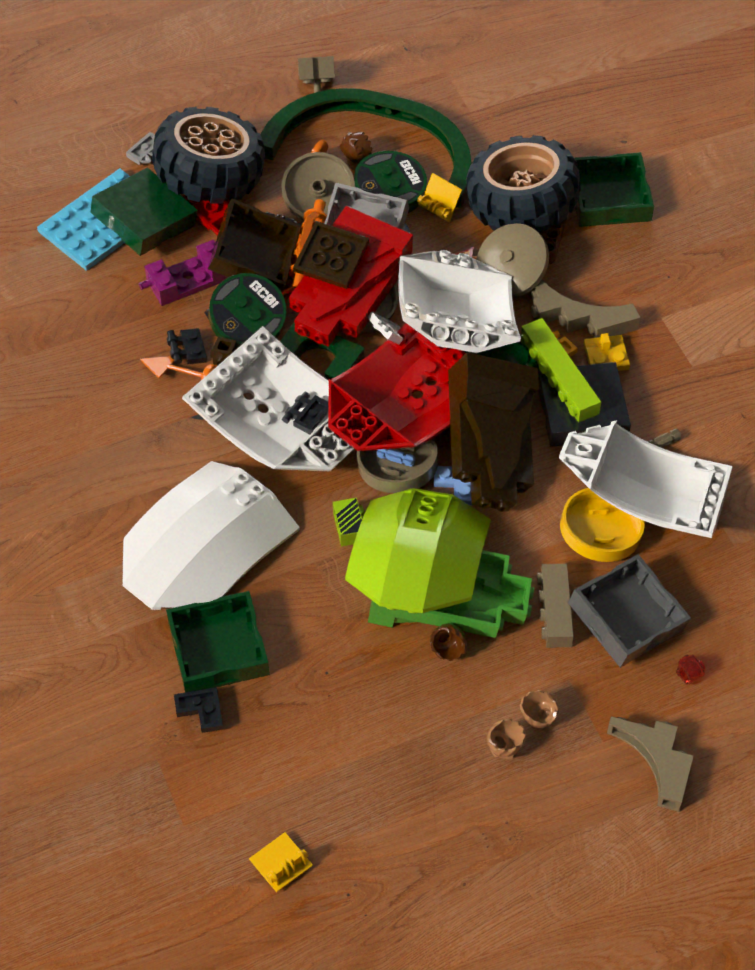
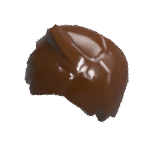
M348 132L340 144L343 154L353 163H360L366 156L372 154L371 141L368 140L367 135H364V132Z
M445 623L437 627L430 636L431 649L440 659L448 661L460 659L462 654H465L467 651L465 633L460 627L452 623Z

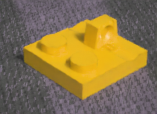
M609 333L601 334L598 338L584 339L583 344L589 365L616 362L618 371L629 370L630 363L622 335L609 336Z

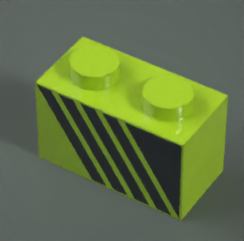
M357 498L334 501L333 515L341 547L354 545L362 517L364 516L363 506L358 505Z

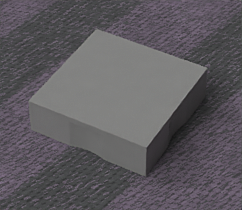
M335 183L324 224L332 226L345 206H348L403 230L409 205L405 199L385 194L369 193L360 188Z

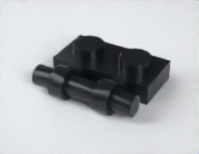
M199 328L180 330V336L175 335L174 330L167 332V343L171 347L170 355L174 359L175 364L182 363V359H186L187 365L205 363L207 361Z
M305 391L302 395L297 396L292 407L287 408L282 421L288 424L290 420H294V427L310 435L328 414V401L316 395L310 400V394Z

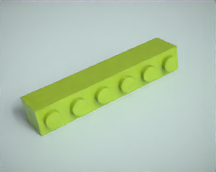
M543 318L523 325L520 335L522 345L528 348L531 358L537 361L540 371L548 377L551 387L556 389L560 400L568 406L570 415L574 416L578 422L600 414V399Z

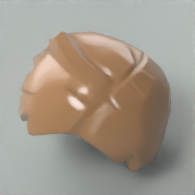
M542 690L529 691L527 696H523L521 699V713L525 721L534 728L541 729L552 725L559 715V706L554 696Z
M507 718L491 726L487 734V744L494 757L513 759L514 755L520 751L524 745L526 734H524V727L518 721H512V719Z

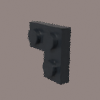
M217 687L174 694L177 717L199 714L202 733L223 730Z

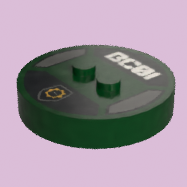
M379 151L366 156L360 161L354 173L356 188L366 192L385 194L407 200L409 205L408 213H410L419 206V202H417L420 195L424 196L427 176L422 165L413 157L398 151Z
M252 273L236 274L222 281L214 290L209 304V322L217 337L236 340L237 348L262 326L277 338L283 329L286 318L285 299L279 288L267 278Z

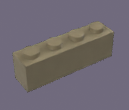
M542 564L541 572H537V584L541 585L542 588L538 593L539 603H543V608H540V621H544L545 626L541 628L542 640H546V648L572 647L573 626L571 606L568 603L570 592L567 564Z

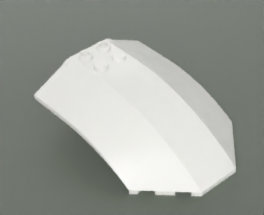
M617 420L612 421L609 426L601 427L597 425L586 428V432L578 434L576 431L570 432L559 455V458L590 490L623 512L643 521L673 530L712 538L715 533L733 466L693 458L660 448L628 432L617 424Z
M211 461L163 496L124 537L123 587L152 610H161V607L175 608L193 603L213 601L223 597L254 565L297 533L300 527L283 507L276 495L243 469Z

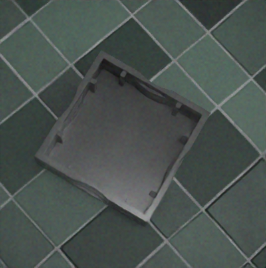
M639 554L616 566L611 572L596 577L576 588L568 601L569 605L620 668L684 631L691 619L674 596L661 585L657 576Z

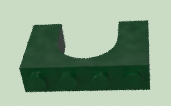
M295 322L280 341L298 358L311 349H325L331 352L335 358L324 373L325 379L328 381L344 373L364 359V347L360 344L348 341L341 336H336L329 347L318 344L314 340L295 332Z

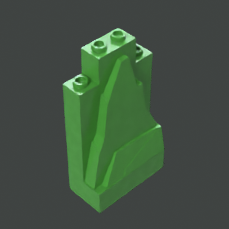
M483 550L471 601L426 613L415 614L409 613L406 610H389L371 601L368 623L393 627L394 623L421 622L435 626L452 623L460 627L464 632L496 638L498 630L502 631L504 621L523 625L526 617H530L532 605L528 604L529 599L532 600L534 594V587H531L532 578L511 574L512 564H509V555Z

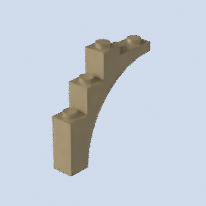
M543 280L530 291L533 305L530 308L532 317L536 318V320L543 318L546 323L559 319L560 325L565 327L567 333L588 328L589 334L593 335L594 338H598L601 334L609 333V336H615L639 329L640 316L633 304L608 307L584 304L559 294Z

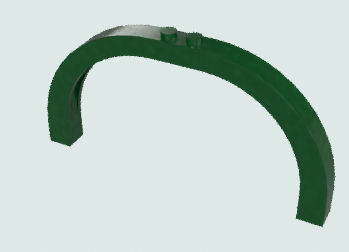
M356 88L319 91L301 97L280 109L268 121L260 134L266 149L265 159L274 160L281 144L295 128L320 115L341 111H356L406 122L431 133L445 146L450 154L454 168L449 182L462 189L456 205L457 208L462 207L468 193L466 178L471 165V154L463 134L446 116L429 106L412 100Z

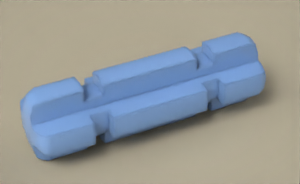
M394 449L377 450L379 458H387L389 461L399 464L404 463L410 467L414 465V455L405 454Z

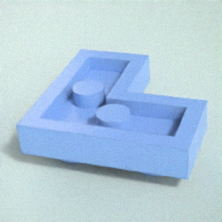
M438 466L434 475V487L454 488V496L468 505H472L471 482L464 483L460 480L452 479V467Z

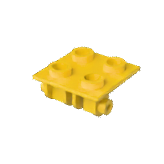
M432 173L424 196L420 195L417 202L423 208L450 222L462 189Z
M286 832L249 858L276 893L313 866L307 858V852L304 849L300 850Z

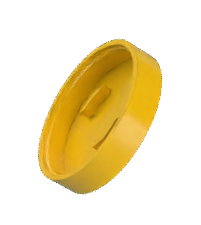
M589 488L574 493L567 500L560 520V530L566 543L578 554L600 562H613L630 556L639 546L645 527L643 520L616 508Z

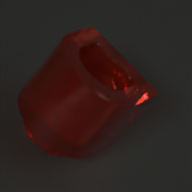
M693 654L691 656L685 655L679 660L676 673L685 684L690 685L704 677L705 666Z

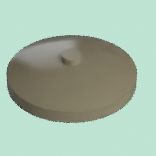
M324 152L308 153L295 159L286 169L282 178V196L288 209L294 215L304 220L305 211L313 209L314 202L317 199L326 202L324 212L328 214V205L335 183L355 187V181L350 168L340 158Z
M517 223L508 224L496 229L484 240L476 260L511 275L512 298L530 292L543 279L549 264V250L544 238L532 227Z

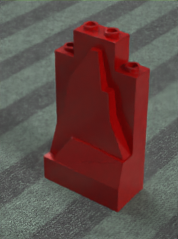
M345 206L332 226L369 238V244L348 288L345 289L304 275L289 296L290 308L299 313L294 320L295 332L328 347L339 331L355 338L359 336L369 322V314L371 312L375 313L398 280L400 256L412 254L413 234L348 206Z

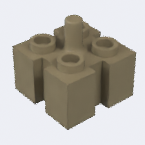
M334 56L297 58L299 80H303V83H314V93L321 91L320 82H331V78H335Z

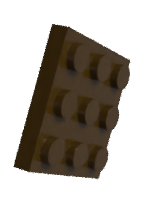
M315 221L293 266V271L347 289L369 244V238Z

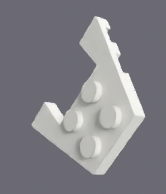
M371 312L368 319L371 321L372 326L380 331L388 340L400 345L403 337L397 331L401 327Z

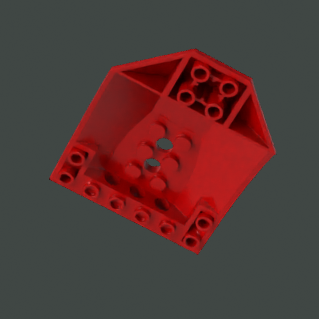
M406 323L397 331L403 337L400 345L387 340L358 364L335 378L329 379V429L357 451L416 447L433 439L450 426L448 370L466 353L462 350L437 346ZM430 380L437 382L435 385H427V382ZM415 391L423 392L421 398H413L412 394Z

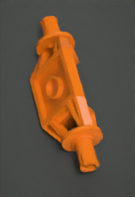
M321 199L315 200L313 209H309L304 213V222L301 225L296 247L291 255L289 276L294 280L291 287L292 291L304 277L303 274L294 272L293 266L315 221L325 223L327 214L324 212L326 202Z

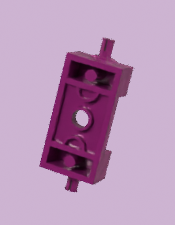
M210 240L197 245L196 257L170 267H166L162 259L145 265L146 280L139 282L140 289L143 290L151 287L161 306L220 284L228 277L208 270L215 241ZM192 276L193 278L185 279L184 277Z

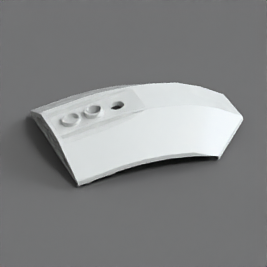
M447 250L400 256L399 302L402 319L431 342L440 347L478 353L520 342L521 339L513 310L511 275L482 263L467 254L459 253L455 255Z
M263 326L182 397L187 404L225 438L255 460L273 469L331 471L354 449L329 429L328 414L310 435L294 427V420H290L288 424L282 421L287 408L292 407L297 396L302 395L305 391L310 394V400L316 395L328 401L329 381L301 361ZM250 393L253 395V399L248 400L243 394ZM265 404L269 411L266 413L260 412L258 405Z

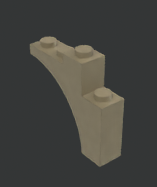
M611 716L607 734L631 745L644 757L651 767L658 787L657 806L679 812L693 755L682 750H672L678 727L673 726L669 722L656 721L655 727L652 728L644 723L637 724L622 717L616 718Z

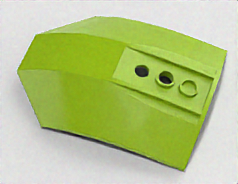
M411 488L370 500L353 545L345 580L377 605L386 607L389 610H406L414 614L426 613L471 601L491 519L453 494Z

